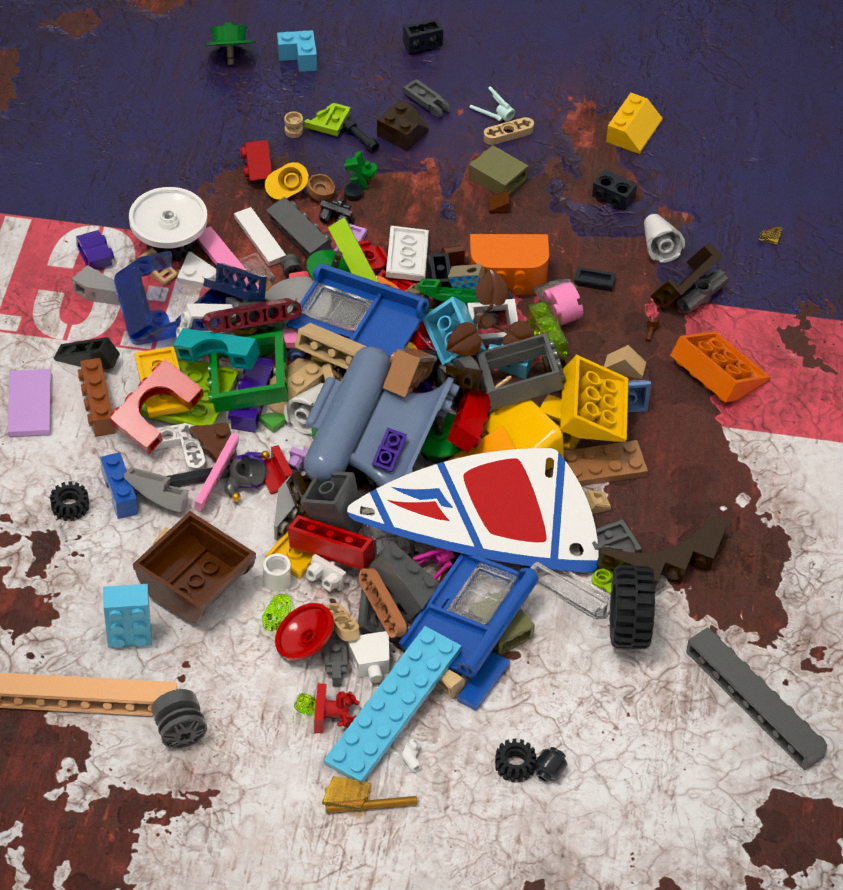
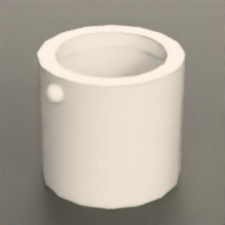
M277 553L271 554L263 561V582L268 589L282 591L290 585L291 563L287 556Z

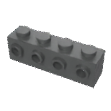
M283 197L267 209L271 222L308 258L317 251H333L330 237L326 233L322 234L319 226L315 222L311 223L307 214L304 211L300 212L293 201L290 202Z

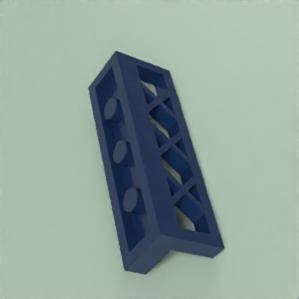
M217 263L216 277L204 278L203 286L247 301H265L267 277L225 263ZM223 269H224L225 274H226V276H225L224 279H222V278H223ZM234 274H235L236 277H237V280H236V281H235L234 278H233V275H234ZM246 277H247V280H248V282H249V283L247 284V286H246V283H245V281H244V279H245ZM258 280H259V289H257V286H256V284H255Z

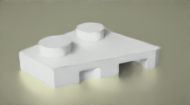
M188 252L177 277V283L214 290L203 286L204 278L216 277V268L192 252Z

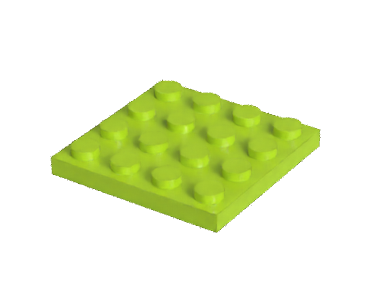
M178 360L180 371L202 387L204 396L189 411L151 418L175 425L184 423L194 426L216 424L221 412L216 413L213 403H209L208 393H212V391H210L208 379H211L208 365L211 363L200 360L197 362ZM219 366L220 393L233 390L239 378V370ZM144 403L141 409V416L148 417Z

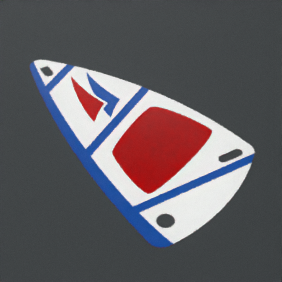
M552 448L494 451L438 463L402 476L369 492L351 503L347 509L349 517L354 521L413 541L466 555H477L500 562L562 571L590 573L598 567L596 565L598 550H595L592 544L594 541L598 544L597 533L588 500L567 462L558 451ZM549 457L554 460L553 476L551 478L545 476L546 459ZM360 507L372 508L375 514L373 516L360 514ZM579 543L584 549L581 556L572 555L569 550L571 544Z

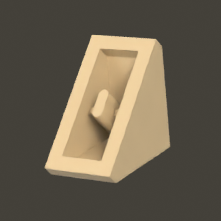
M627 345L608 354L604 367L623 376L643 379L646 361Z

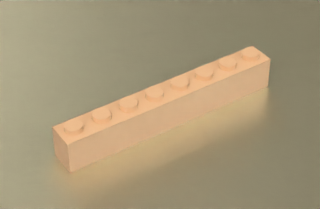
M0 673V708L153 716L151 707L154 701L159 696L178 689L177 682Z

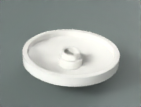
M177 187L157 188L142 194L132 204L129 212L130 228L139 240L150 246L177 248L195 241L204 232L207 225V209L201 198L191 191Z

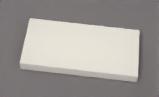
M398 226L390 227L386 277L421 281L422 278L425 279L429 230Z

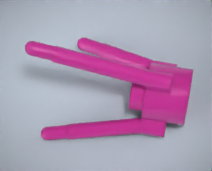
M438 548L415 556L412 559L418 565H422L430 560H434L438 566L442 565L443 567L433 576L437 580L446 569L453 566L451 561L455 559L453 551Z

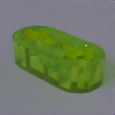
M277 594L269 603L262 615L264 629L276 631L284 618L290 613L292 602L287 594Z

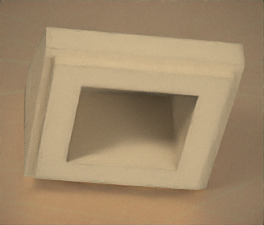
M587 490L585 496L592 514L611 509L604 492Z

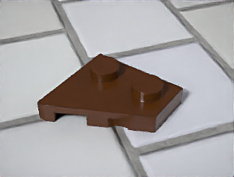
M229 423L190 426L189 433L191 436L195 435L201 442L200 446L209 453L210 458L216 463L231 435ZM236 450L233 456L231 457L229 463H232V461L237 457Z

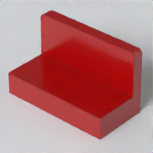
M279 445L271 447V458L264 460L267 466L264 483L270 494L278 493V489L293 473Z

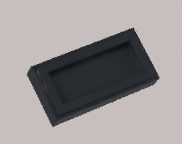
M578 267L574 285L612 292L616 273Z

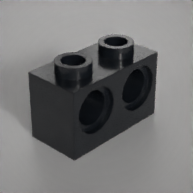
M437 18L403 26V43L409 53L443 46V28Z
M603 170L593 182L592 197L626 210L636 198L637 183Z

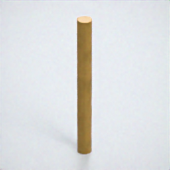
M417 796L325 804L326 813L411 806L418 805Z

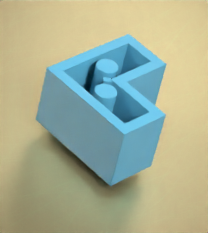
M313 30L277 33L279 61L297 60L299 72L317 71V53Z

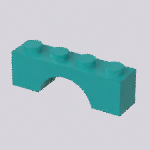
M183 328L173 344L178 360L197 362L208 354L221 353L230 358L233 368L246 370L252 369L260 354L256 338Z

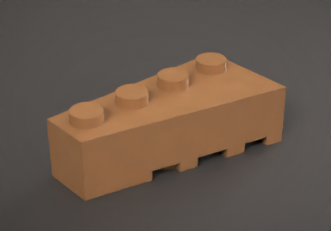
M416 348L397 349V352L394 351L391 355V367L383 388L406 397L408 392L411 393L414 387H418L420 382H424L431 375L437 357Z

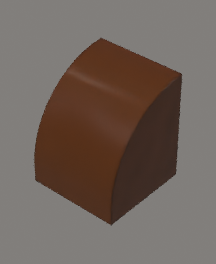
M462 245L443 247L441 249V253L449 254L450 268L452 266L464 265L465 250Z

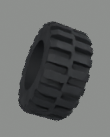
M618 565L614 568L611 584L610 642L615 648L646 649L650 647L654 627V571L649 566Z

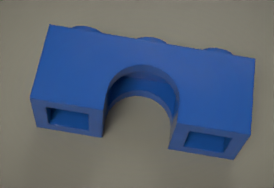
M118 452L100 457L102 475L106 487L110 489L117 519L137 515V498L132 485L124 478V473L127 470L121 453Z

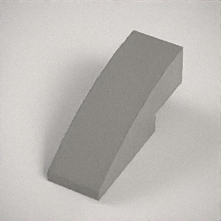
M130 467L124 473V478L142 495L153 502L179 513L186 507L189 490L170 486V477Z

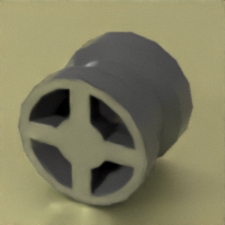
M288 254L281 259L280 265L285 277L289 278L290 273L303 272L297 255Z

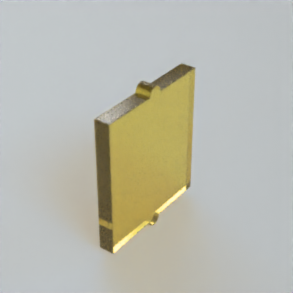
M333 776L329 786L325 788L322 805L361 811L365 800H368L371 783Z

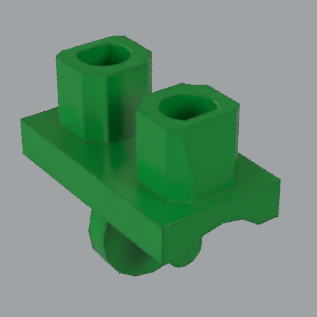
M361 151L356 152L354 158H347L344 164L346 171L355 170V172L350 174L351 183L360 184L363 190L368 189V180L373 179L378 171L375 163L365 162Z

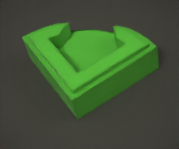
M266 413L259 417V422L272 432H275L287 423L284 414Z

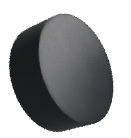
M357 183L346 185L344 188L345 198L350 201L360 200L363 197V187Z

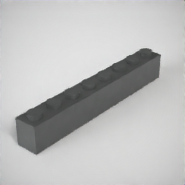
M707 627L688 639L686 653L804 771L825 757L828 744L824 738L817 735L805 720H802L795 713L794 709L780 698L776 691L768 687L763 678L757 676L750 669V666L742 661L735 651L721 640L717 633H713Z

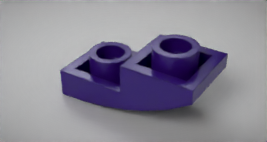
M387 427L372 465L392 472L406 441L407 434Z

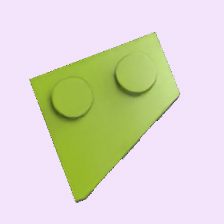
M332 103L325 110L316 113L314 119H306L304 121V128L338 136L343 123L351 113V107Z

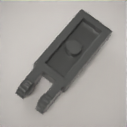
M417 79L403 87L404 94L427 110H430L432 115L437 118L442 116V111L448 112L451 110L450 104L442 96Z

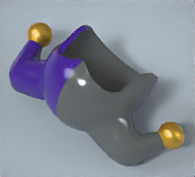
M266 450L263 452H246L237 456L232 461L229 468L230 476L224 486V492L231 496L232 500H240V493L235 492L238 488H258L263 484L267 474L266 462L263 459H268L270 453Z

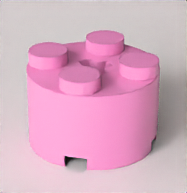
M564 282L543 291L545 302L542 303L545 313L550 314L555 328L583 317L582 304L578 305L577 301L580 296L571 282Z

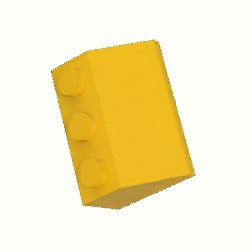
M630 93L608 124L606 142L640 154L661 124L663 118L648 98Z

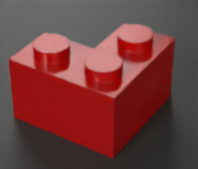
M268 140L243 143L242 147L239 148L240 158L244 159V163H246V166H243L244 176L248 177V181L267 179L268 175L272 173Z

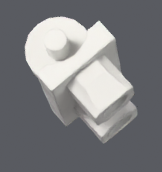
M315 554L312 556L311 565L307 568L306 577L311 581H315L317 578L321 579L323 588L329 592L334 588L341 591L344 588L343 581L346 572L340 568L341 563L330 562Z

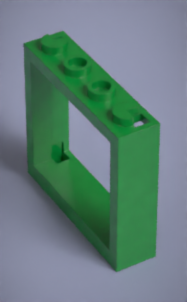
M283 331L246 336L256 338L260 352L275 350L276 384L220 393L219 359L228 356L221 353L208 354L209 362L211 363L208 365L211 379H208L210 391H212V393H208L209 403H213L216 413L289 401L287 351Z

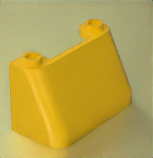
M531 399L497 408L488 416L489 418L484 425L485 430L480 437H485L503 425L516 449L552 448L558 451L564 458L563 435L560 428ZM550 457L546 459L545 471L554 467V460Z

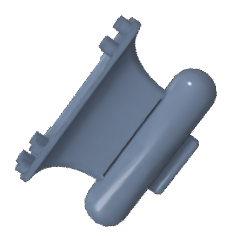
M368 346L361 348L353 356L342 381L336 380L333 377H328L325 380L306 419V425L317 430L304 459V471L310 480L318 478L320 483L331 480L330 474L334 471L345 472L349 464L371 478L379 488L412 473L414 463L433 421L438 416L445 418L460 386L452 383L454 379L448 377L440 387L433 391L425 393L408 392V395L403 397L383 388L391 367L388 354L378 347ZM387 427L407 434L406 441L392 472L372 465Z

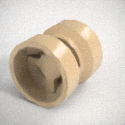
M298 112L287 113L284 117L285 134L288 137L297 138L303 134V116Z

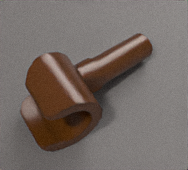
M651 315L648 317V333L645 341L650 342L652 333L658 329L659 317L656 321L651 320Z

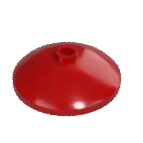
M308 603L294 609L284 618L277 629L275 636L277 651L284 658L294 661L306 659L319 652L328 642L334 628L332 612L320 603Z

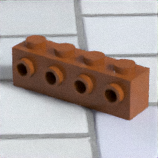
M95 358L80 361L81 369L77 370L79 382L83 381V384H81L82 396L87 398L84 399L85 410L90 412V414H87L89 427L93 426L95 437L115 434V427L112 426L110 420L112 408L101 359Z

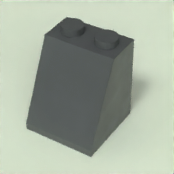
M334 471L330 474L331 480L320 483L318 478H313L300 501L309 518L358 534L363 523L351 519L347 512L348 506L359 499L354 473Z

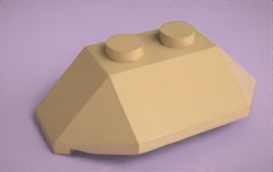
M298 358L288 365V399L290 400L306 390L324 383L325 378L322 366L326 363ZM276 375L269 380V385L276 384ZM287 402L269 404V409L275 413L284 414V406Z

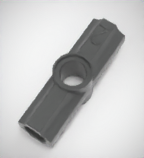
M721 269L715 270L706 278L698 279L695 282V286L677 300L680 310L686 314L693 311L700 304L708 303L710 297L728 283L725 272Z

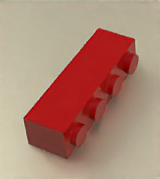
M467 390L460 399L447 440L467 453L473 447L477 448L482 440L480 436L485 430L484 425L489 418L487 415L492 408L487 393L482 390Z
M300 515L288 527L289 546L291 548L313 555L317 554L322 558L359 570L367 568L375 558L372 538Z

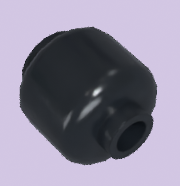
M554 747L543 749L534 764V769L538 772L536 776L544 782L559 780L567 767L566 755Z

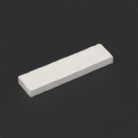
M250 207L234 213L235 220L267 265L272 266L280 263L286 254L254 210Z

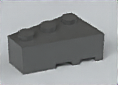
M392 541L378 553L369 565L370 568L376 569L384 585L393 593L395 603H400L407 613L405 617L408 621L423 609L440 584Z

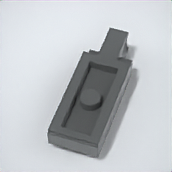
M332 631L325 645V671H327V675L332 674V686H341V674H347V641H343L335 631Z

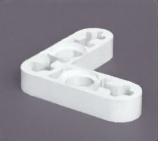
M184 423L156 428L161 432L162 437L166 434L173 437L169 440L163 439L154 450L181 445L187 470L205 469V457L200 441L195 435L187 439L186 432H189L190 426L194 425ZM189 446L197 447L195 451L187 450ZM196 458L198 465L193 463V459Z

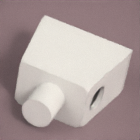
M387 632L360 635L357 640L347 641V653L359 677L369 676L371 683L381 682L383 680L382 674L389 672V635Z

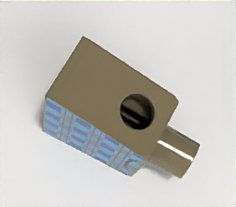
M481 264L452 266L448 279L452 288L475 289L479 280L486 274V271Z

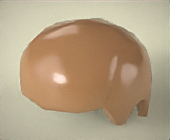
M324 174L312 175L307 182L309 196L320 202L330 199L336 188L333 180Z

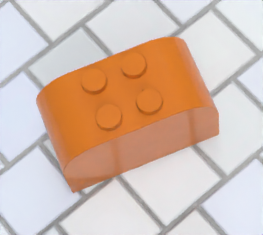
M470 234L469 265L481 264L486 272L488 269L497 272L504 279L512 295H534L540 293L547 285L549 264L548 234Z

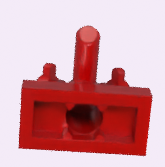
M318 683L314 733H323L324 720L326 718H341L342 721L337 723L338 727L344 726L348 728L356 716L352 717L348 714L349 707L353 704L358 706L360 703L351 691L346 694L344 691H340L336 696V701L327 700V684Z

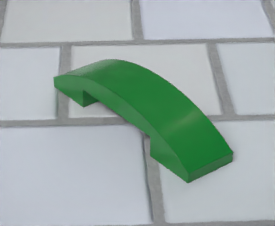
M422 278L417 285V290L440 301H447L451 297H455L464 303L478 302L475 296V289L441 287V280Z

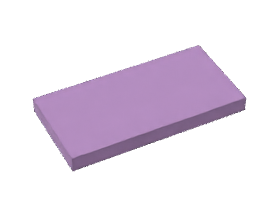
M50 369L10 371L9 437L50 435Z

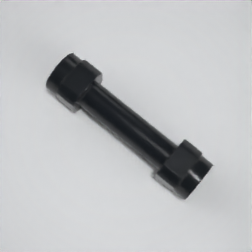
M348 119L343 123L345 131L348 134H354L365 144L367 150L376 152L379 149L380 145L377 140L366 136L357 128V124L354 121Z

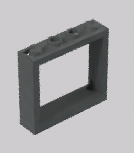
M547 333L477 353L492 409L564 389L562 381L566 379L554 342L553 340L549 341ZM547 355L552 372L501 387H494L490 370Z

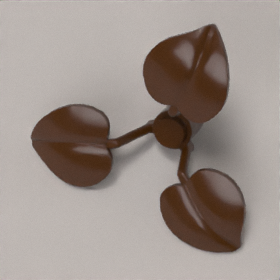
M488 269L475 288V296L478 302L482 305H489V307L474 316V324L463 322L454 329L449 337L446 351L462 356L476 354L482 345V339L478 335L480 328L489 329L491 327L507 333L502 340L503 345L534 336L532 327L523 321L512 323L509 330L493 324V316L488 312L493 308V304H504L508 296L507 285L497 272Z

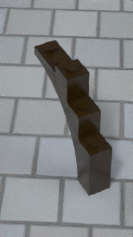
M709 514L703 525L693 536L681 544L655 552L633 553L602 546L596 565L614 571V568L618 565L649 566L654 571L655 590L661 575L682 582L689 564L710 571L729 521Z

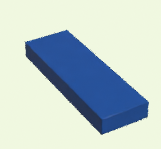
M491 652L476 676L469 680L458 695L457 701L477 711L509 667L510 660Z

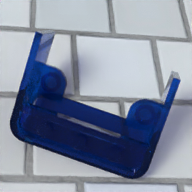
M171 251L139 257L117 272L114 277V285L128 338L135 345L176 337V329L180 326L181 320L170 322L166 312L162 310L150 311L141 278L150 275L155 270L170 268Z

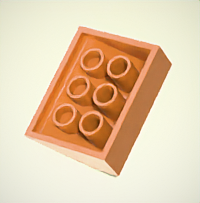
M716 331L680 336L670 354L679 366L687 369L692 377L699 379L705 388L712 390L718 395V399L723 402L737 401L771 378Z

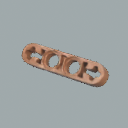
M374 568L362 569L359 572V583L385 631L391 638L403 637L407 629L405 620L378 572Z

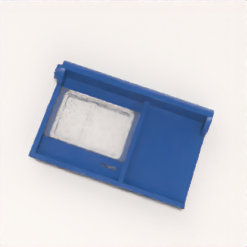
M321 263L315 267L313 271L315 280L300 303L302 307L300 316L290 319L287 327L298 330L312 323L364 346L381 348L391 358L394 351L397 352V349L406 348L428 311L429 299Z
M461 553L400 640L399 645L406 651L423 627L426 626L462 646V651L448 669L467 677H475L538 583L537 573L531 568H522L520 571H516L477 555L471 556Z

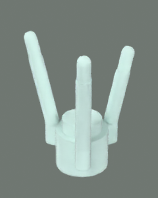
M488 87V89L493 94V98L499 103L496 109L497 115L473 105L469 106V108L493 117L499 122L502 120L509 122L515 115V110L492 87Z

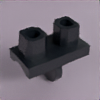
M341 197L338 201L333 199L332 203L324 200L321 201V211L319 214L321 222L329 224L332 217L336 218V223L345 217L349 224H354L353 211H350L351 206L347 204L345 197Z

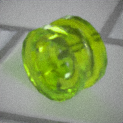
M301 693L297 697L294 708L302 714H311L316 705V699L309 694Z

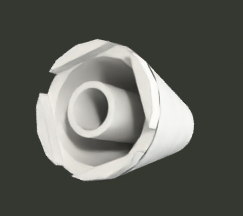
M649 215L644 221L648 254L653 260H658L661 263L671 262L680 256V251L685 247V239L680 231L660 215Z
M320 383L291 398L284 406L285 419L288 423L291 422L294 425L293 429L297 432L312 434V428L306 425V419L324 383Z

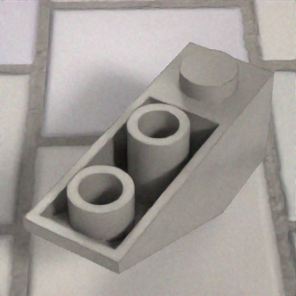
M87 265L72 278L73 292L87 301L133 306L132 291L120 285L114 279L103 275L97 269Z
M287 480L278 489L274 521L275 540H278L282 534L287 533L288 527L299 515L287 487Z

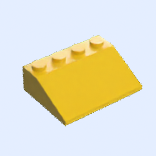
M576 355L563 368L566 380L563 381L564 389H562L560 430L576 438L625 442L627 440L628 378Z

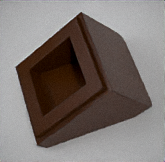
M508 190L489 197L490 213H509Z

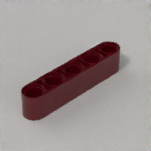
M283 298L208 312L204 315L202 324L206 329L214 333H221L295 319L300 316L302 307L297 301ZM290 304H292L293 309L291 312L288 313L287 308ZM274 307L273 315L269 316V309ZM255 311V317L250 320V313ZM236 314L235 322L230 323L231 316ZM217 318V324L211 327V321Z

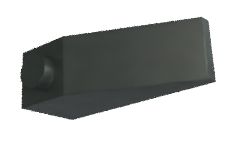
M109 337L61 344L54 356V360L81 367L80 361L100 358L102 368L111 369L115 366L120 353Z

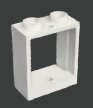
M507 299L502 305L493 304V308L489 311L505 310L508 330L512 323L518 321L515 299ZM479 302L467 303V309L472 320L474 313L483 312L484 309L489 307V305H482ZM507 333L479 335L484 346H489L490 344L501 345Z
M186 303L184 312L181 313L180 326L176 329V337L179 336L183 328L191 329L194 319H203L204 315L208 312L233 308L232 304ZM236 314L231 316L230 323L235 322ZM233 330L221 332L220 334L232 335Z

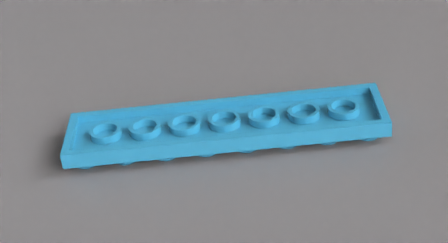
M424 626L325 757L324 764L362 785L462 651V646Z

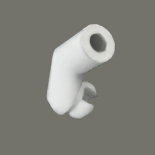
M414 738L405 744L402 758L412 772H417L422 767L416 758L420 742Z

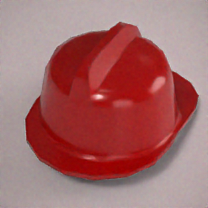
M421 321L409 342L414 344L419 350L436 351L423 321Z

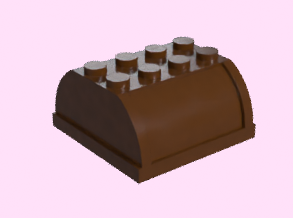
M189 511L133 563V569L140 584H148V595L155 602L186 622H196L204 615L205 610L240 576L248 573L253 568L256 553Z

